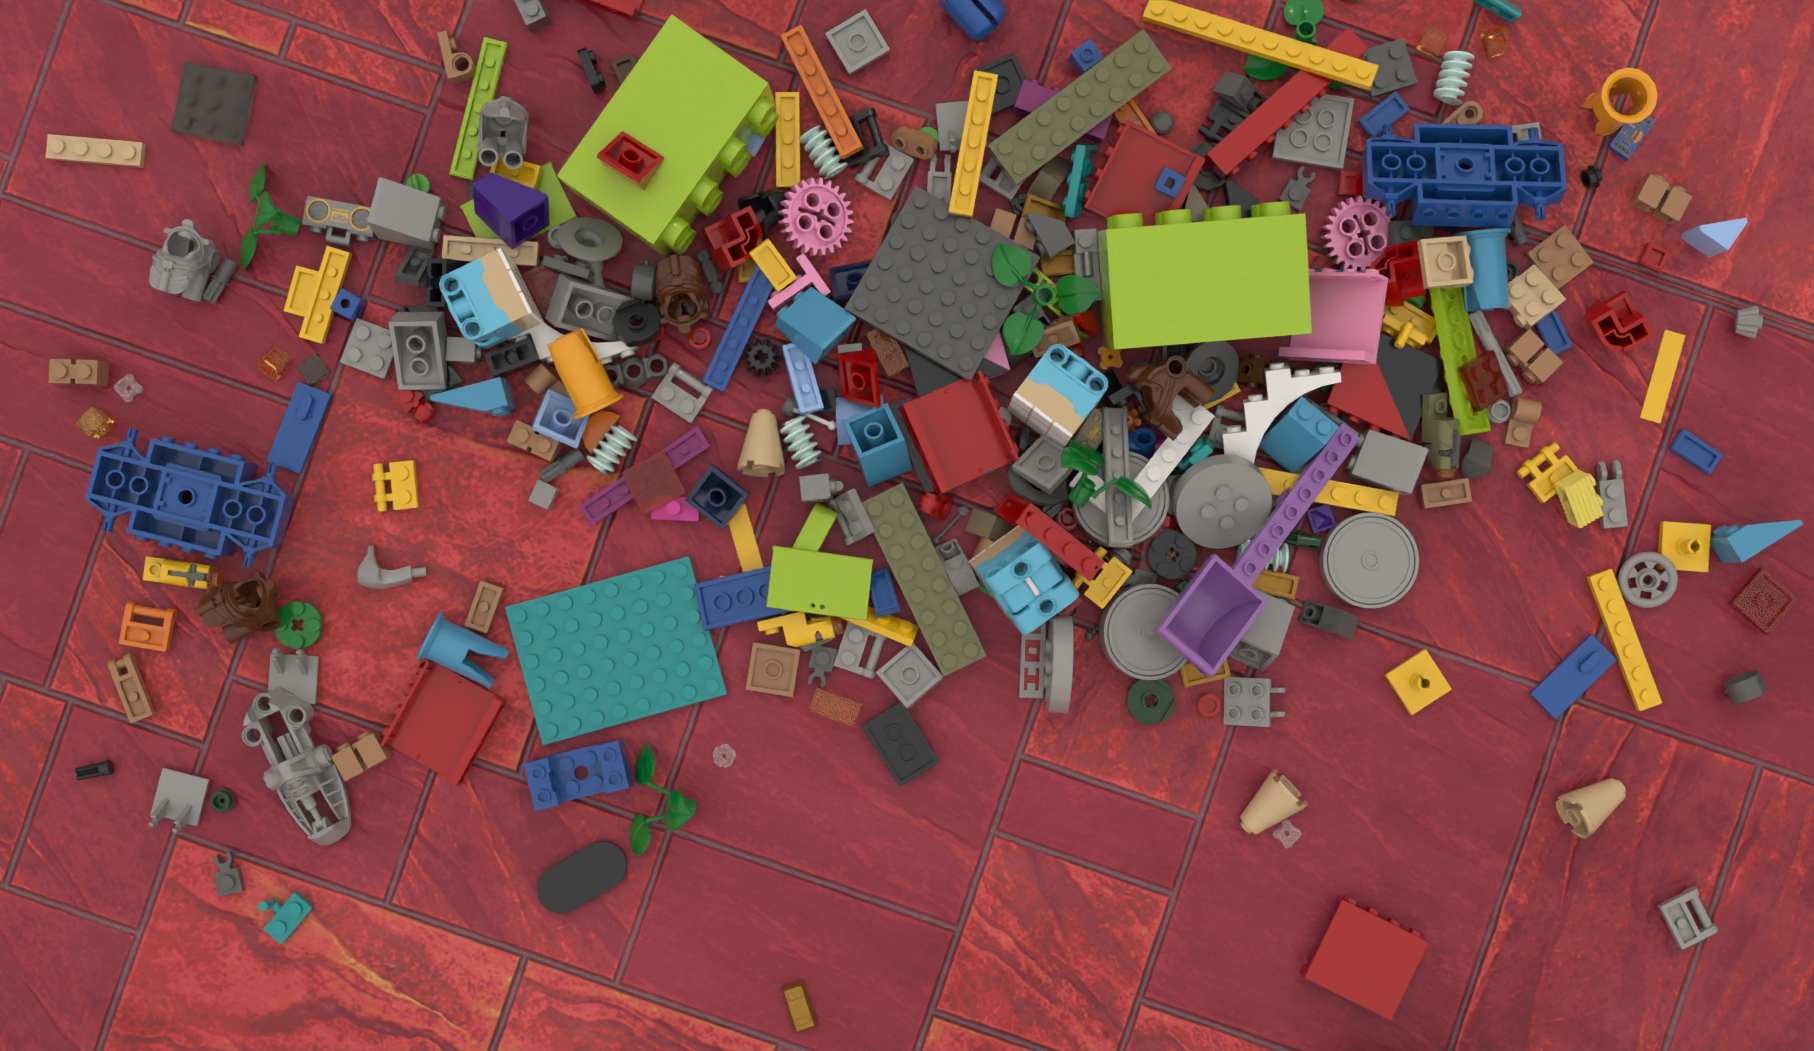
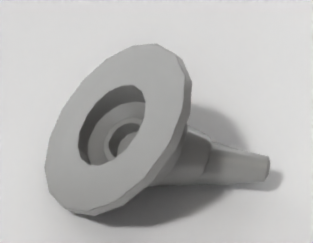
M582 217L566 221L558 230L557 240L560 247L568 254L577 257L579 262L589 265V270L595 273L592 283L605 287L602 275L603 260L615 256L621 250L623 238L619 230L612 224L596 218Z

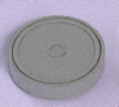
M1129 451L1130 479L1134 481L1149 462V459ZM1094 464L1098 469L1097 476L1104 481V464L1102 466ZM1166 480L1150 499L1152 508L1149 509L1145 505L1132 522L1133 546L1149 539L1163 523L1169 506V491ZM1071 501L1073 515L1081 530L1095 542L1107 546L1106 514L1089 501L1084 507L1078 506Z
M1224 454L1202 459L1186 470L1175 487L1172 503L1178 524L1190 540L1204 547L1224 549L1242 544L1257 534L1270 515L1272 495L1265 477L1254 463L1240 456Z
M1361 513L1341 520L1328 532L1320 549L1319 565L1326 586L1338 599L1359 608H1381L1398 601L1410 590L1418 573L1419 553L1411 533L1399 521L1380 513Z
M1141 583L1124 588L1108 602L1099 623V639L1106 658L1120 672L1142 680H1157L1172 675L1187 662L1180 653L1153 632L1163 614L1178 596L1176 591L1162 585Z
M1054 615L1049 621L1048 637L1045 640V653L1043 654V668H1045L1043 688H1045L1046 711L1050 713H1068L1073 674L1072 616Z

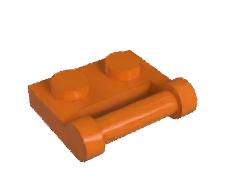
M127 602L119 644L169 652L173 627L177 619V610L172 608L163 610L139 606L136 602ZM141 615L164 619L163 626L135 622L134 616Z

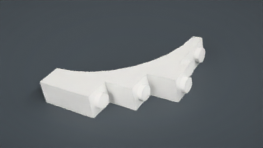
M543 322L508 339V341L514 343L532 337L539 360L552 364L554 362L547 344L556 341L557 338L564 336V334L559 333ZM622 341L591 342L603 366L611 364L613 358L621 356V359L629 358L635 355L634 351L640 350L639 346L628 347Z
M1283 362L1269 364V368H1264L1267 397H1263L1262 394L1248 395V399L1243 400L1246 428H1241V425L1227 426V430L1222 431L1224 454L1240 456L1254 463L1256 451L1263 434L1274 418L1288 404L1303 394L1321 386L1341 382V372L1338 369L1334 370V366L1319 368V372L1311 373L1309 369L1296 370L1295 374L1291 375L1290 367L1284 366Z

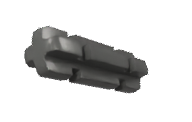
M704 249L697 252V260L702 264L701 268L707 283L710 284L712 294H721L724 292V286L722 281H719L720 277L713 261H710L709 251Z

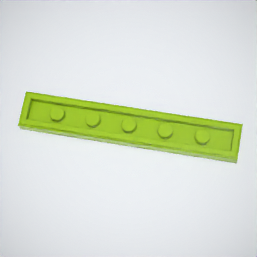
M487 37L483 39L449 173L451 176L471 181L475 180L479 164L477 143L480 111L487 102L495 100L508 49L507 42Z

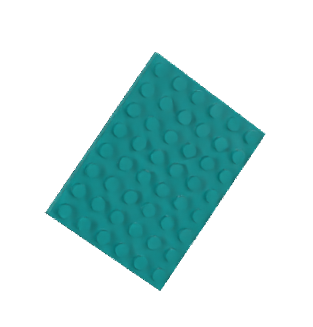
M690 556L505 607L542 745L728 694L711 631L703 630L694 584H697Z

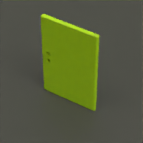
M551 162L541 166L543 169L536 189L548 196L549 226L526 241L548 232L553 226L562 225L566 221L577 217ZM474 199L460 205L476 238L501 239L475 214Z
M772 546L767 608L866 621L873 559Z

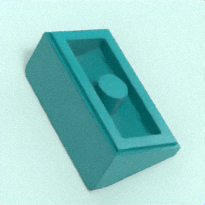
M1473 0L1511 24L1522 15V9L1508 0Z

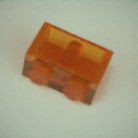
M878 329L866 334L888 379L909 369V364L894 338Z
M818 686L809 711L854 727L862 702Z

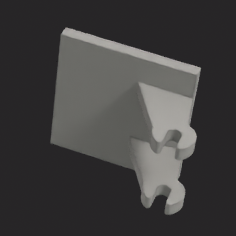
M969 101L936 104L940 152L950 151L954 153L956 150H960Z
M273 648L272 653L274 654H270L268 691L281 687L296 695L303 702L316 704L320 656H308L303 649L296 651L298 655L283 654L280 648Z
M1224 678V725L1271 727V717H1285V711H1270V693H1285L1286 688L1271 687V679Z
M162 768L150 818H153V820L149 822V826L155 828L158 822L164 818L175 820L174 824H176V827L172 829V832L177 834L187 824L198 826L210 779Z

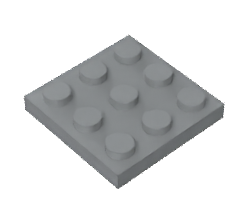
M1325 94L1321 99L1315 97L1310 102L1312 106L1303 115L1298 112L1293 117L1294 122L1285 131L1280 128L1275 133L1277 137L1273 143L1271 159L1340 171L1343 169L1354 99Z

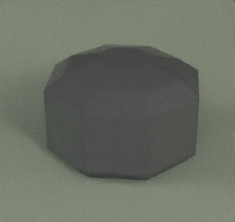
M1157 111L1150 119V125L1157 135H1166L1173 128V117L1167 111Z

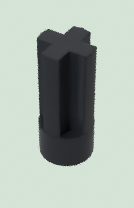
M111 760L75 768L76 779L79 781L111 775L114 773V765Z

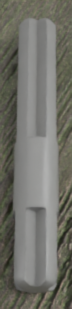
M1477 310L1471 313L1469 319L1509 397L1512 398L1521 394L1523 390L1483 312Z

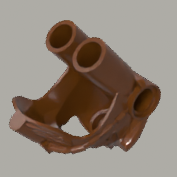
M671 255L662 259L658 263L656 295L660 303L662 318L660 322L662 325L669 323L679 327L678 329L683 335H688L691 332L692 325L696 324L700 319H709L710 305L704 290L701 262L693 261L688 256Z
M1180 356L1170 357L1155 366L1138 364L1126 376V379L1128 381L1132 380L1134 387L1143 393V401L1148 408V423L1153 426L1158 425V429L1172 441L1183 430L1180 420L1172 411V402L1178 394L1192 407L1197 408L1200 404L1202 406L1206 404L1215 392L1213 388L1190 370L1191 368L1187 367L1186 361Z
M256 571L254 579L224 581L219 587L212 588L201 597L199 606L195 607V611L208 626L228 624L222 628L226 640L233 644L259 630L261 632L272 631L281 626V619L275 603V598L280 593L281 588L277 583L266 580L264 573ZM235 590L239 593L237 597L234 596Z

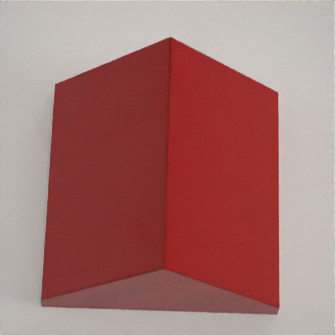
M624 131L617 135L597 155L598 160L603 165L643 190L646 189L664 160L662 155Z
M875 349L839 353L838 361L843 398L875 408L881 407Z

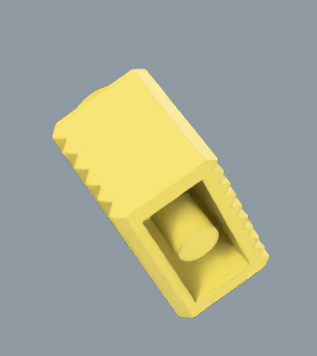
M1578 469L1554 483L1567 521L1570 524L1583 528V526H1587L1588 523L1604 515L1601 508L1603 501L1595 492L1594 486H1596V482L1591 474Z

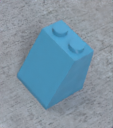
M810 287L806 292L801 290L793 298L794 303L790 307L785 305L776 314L778 319L775 326L816 365L848 335L856 318Z
M1301 396L1277 415L1263 434L1258 447L1289 473H1295L1327 444L1339 426Z
M888 403L843 421L868 487L913 470L905 439Z

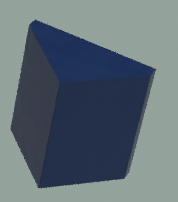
M872 260L829 268L836 304L847 303L850 300Z
M712 463L685 501L723 530L744 506L750 493Z

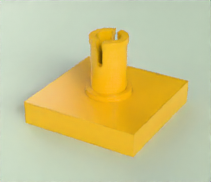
M1661 521L1658 553L1667 557L1673 563L1676 570L1708 572L1711 525ZM1657 563V569H1664Z
M1422 649L1384 674L1410 715L1415 714L1452 690L1426 649Z

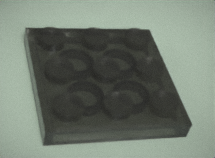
M185 62L171 131L177 134L244 146L258 77L253 74Z

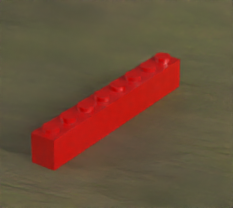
M1348 27L1325 49L1364 60L1363 54L1368 47ZM1300 70L1205 155V162L1222 180L1227 176L1232 178L1242 169L1239 165L1244 160H1247L1249 163L1259 154L1257 149L1262 144L1267 147L1276 139L1275 133L1280 128L1285 131L1294 122L1293 117L1298 112L1303 115L1312 106L1310 102L1315 97L1321 99L1330 90L1328 86L1333 81L1336 83L1340 81Z

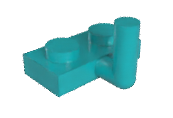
M1209 435L1204 438L1198 437L1191 446L1189 455L1184 459L1182 458L1176 466L1181 471H1185L1191 465L1205 459L1213 452L1214 441Z
M298 891L294 892L283 906L274 898H268L258 905L260 911L271 909L276 913L263 930L281 945L286 942L315 907Z

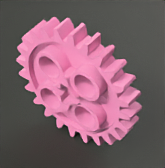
M809 178L807 181L802 180L798 182V185L791 186L792 192L789 191L784 194L788 200L780 201V204L785 209L778 211L779 214L784 216V219L778 222L786 226L781 232L789 233L786 241L794 240L793 248L801 246V253L809 251L810 256H814L817 253L819 256H823L826 252L828 254L833 253L834 248H841L840 242L848 240L844 234L852 232L847 225L854 223L853 220L848 219V215L852 214L853 211L846 208L851 202L843 201L846 193L838 194L839 186L831 188V181H826L823 184L822 178H818L816 181L813 178ZM807 196L812 199V206L808 205ZM828 205L833 209L832 216L827 211ZM800 218L805 222L804 229L799 225ZM821 227L825 230V238L820 235Z
M1357 196L1354 202L1353 198L1350 197L1346 199V204L1343 201L1337 203L1339 209L1332 208L1330 210L1333 216L1325 217L1329 225L1322 226V229L1326 230L1327 234L1321 236V238L1328 240V243L1322 247L1330 248L1331 251L1326 256H1335L1333 264L1341 262V270L1349 266V269L1365 272V269H1370L1371 262H1375L1384 253L1383 249L1390 247L1388 222H1391L1390 219L1392 217L1391 214L1390 217L1386 216V206L1379 208L1380 201L1378 200L1371 204L1370 198H1365L1363 201L1362 196ZM1366 214L1369 215L1371 218L1370 226L1366 225L1364 222V216ZM1344 221L1349 225L1348 233H1345L1342 229ZM1362 232L1363 237L1358 238L1357 233ZM1372 237H1375L1378 241L1376 249L1371 245ZM1351 244L1356 247L1355 256H1352L1349 252Z

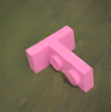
M804 253L798 256L796 260L806 275L803 277L801 274L796 276L797 278L786 289H781L779 292L774 291L770 295L771 299L768 300V303L774 312L793 300L801 290L806 291L811 286H814L818 292L827 298L832 295Z

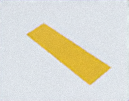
M1669 330L1664 331L1640 418L1661 423L1686 335Z
M744 504L729 522L742 571L747 572L764 567L748 511Z

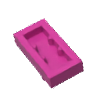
M652 495L651 519L700 522V512L685 501L687 497Z

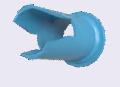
M1483 229L1454 234V236L1466 235L1467 243L1470 245V265L1474 270L1473 283L1464 287L1466 312L1509 308L1505 238L1511 233V229Z
M440 611L416 660L420 661L421 658H427L488 687L490 690L495 679L475 662L467 659L466 656L469 650H472L478 654L505 659L510 649H506L446 620L445 616H443L444 612Z

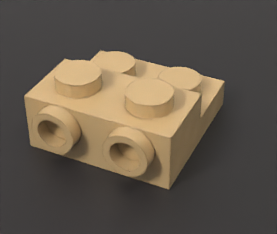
M1466 235L1417 241L1424 289L1441 287L1442 289L1460 288L1473 283L1474 270L1470 265V245L1467 243Z
M1533 264L1520 276L1515 277L1508 283L1509 308L1503 309H1508L1513 314L1516 324L1527 330L1531 329L1565 302L1566 298L1540 269Z

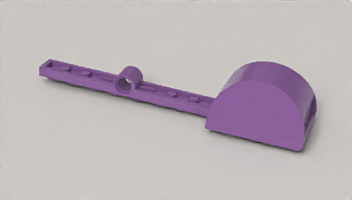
M1344 423L1337 425L1339 426L1337 431L1327 444L1316 453L1292 487L1287 488L1280 494L1275 501V510L1233 566L1229 567L1216 554L1211 555L1181 590L1155 626L1153 632L1164 639L1204 676H1214L1268 603V600L1251 586L1360 439Z

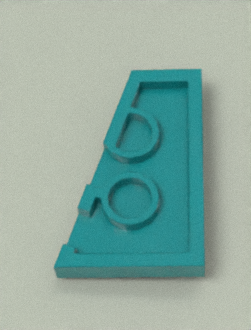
M1077 144L1076 148L1072 151L1071 161L1074 163L1072 172L1069 173L1067 178L1069 191L1068 196L1066 195L1063 201L1064 216L1074 218L1079 217L1084 203L1082 199L1087 191V184L1084 183L1085 178H1088L1089 174L1092 173L1094 165L1091 162L1092 152L1098 151L1099 144Z

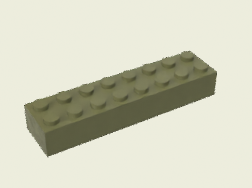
M1143 29L990 143L986 150L1013 187H1015L1168 73L1172 68Z
M901 483L862 502L875 530L874 535L943 677L987 656L904 484Z

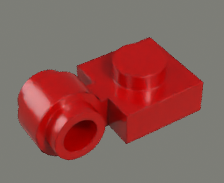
M397 388L390 396L407 413H411L414 409L413 416L423 424L426 421L429 422L435 416L436 408L426 400L423 403L421 402L426 396L420 390H399Z
M926 491L919 502L921 505L920 510L930 516L946 520L947 515L951 512L954 498L944 494L937 495L935 491L934 494Z

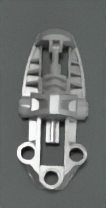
M277 687L255 697L244 719L243 726L247 725V727L242 732V739L248 746L254 747L261 744L271 765L264 772V781L268 788L277 791L286 809L308 835L307 837L318 845L332 844L346 835L352 826L349 799L344 780L331 758L334 754L330 747L322 744L315 748L309 735L311 727L308 722L314 717L313 707L286 689ZM265 697L270 699L268 703L271 708L266 706ZM297 709L303 713L302 720L296 716ZM280 711L290 732L278 737V741L274 742L271 736L273 728L267 716ZM254 729L260 732V739L254 736ZM321 790L339 821L332 824L327 817L320 816L315 807L317 803L312 796L313 793Z

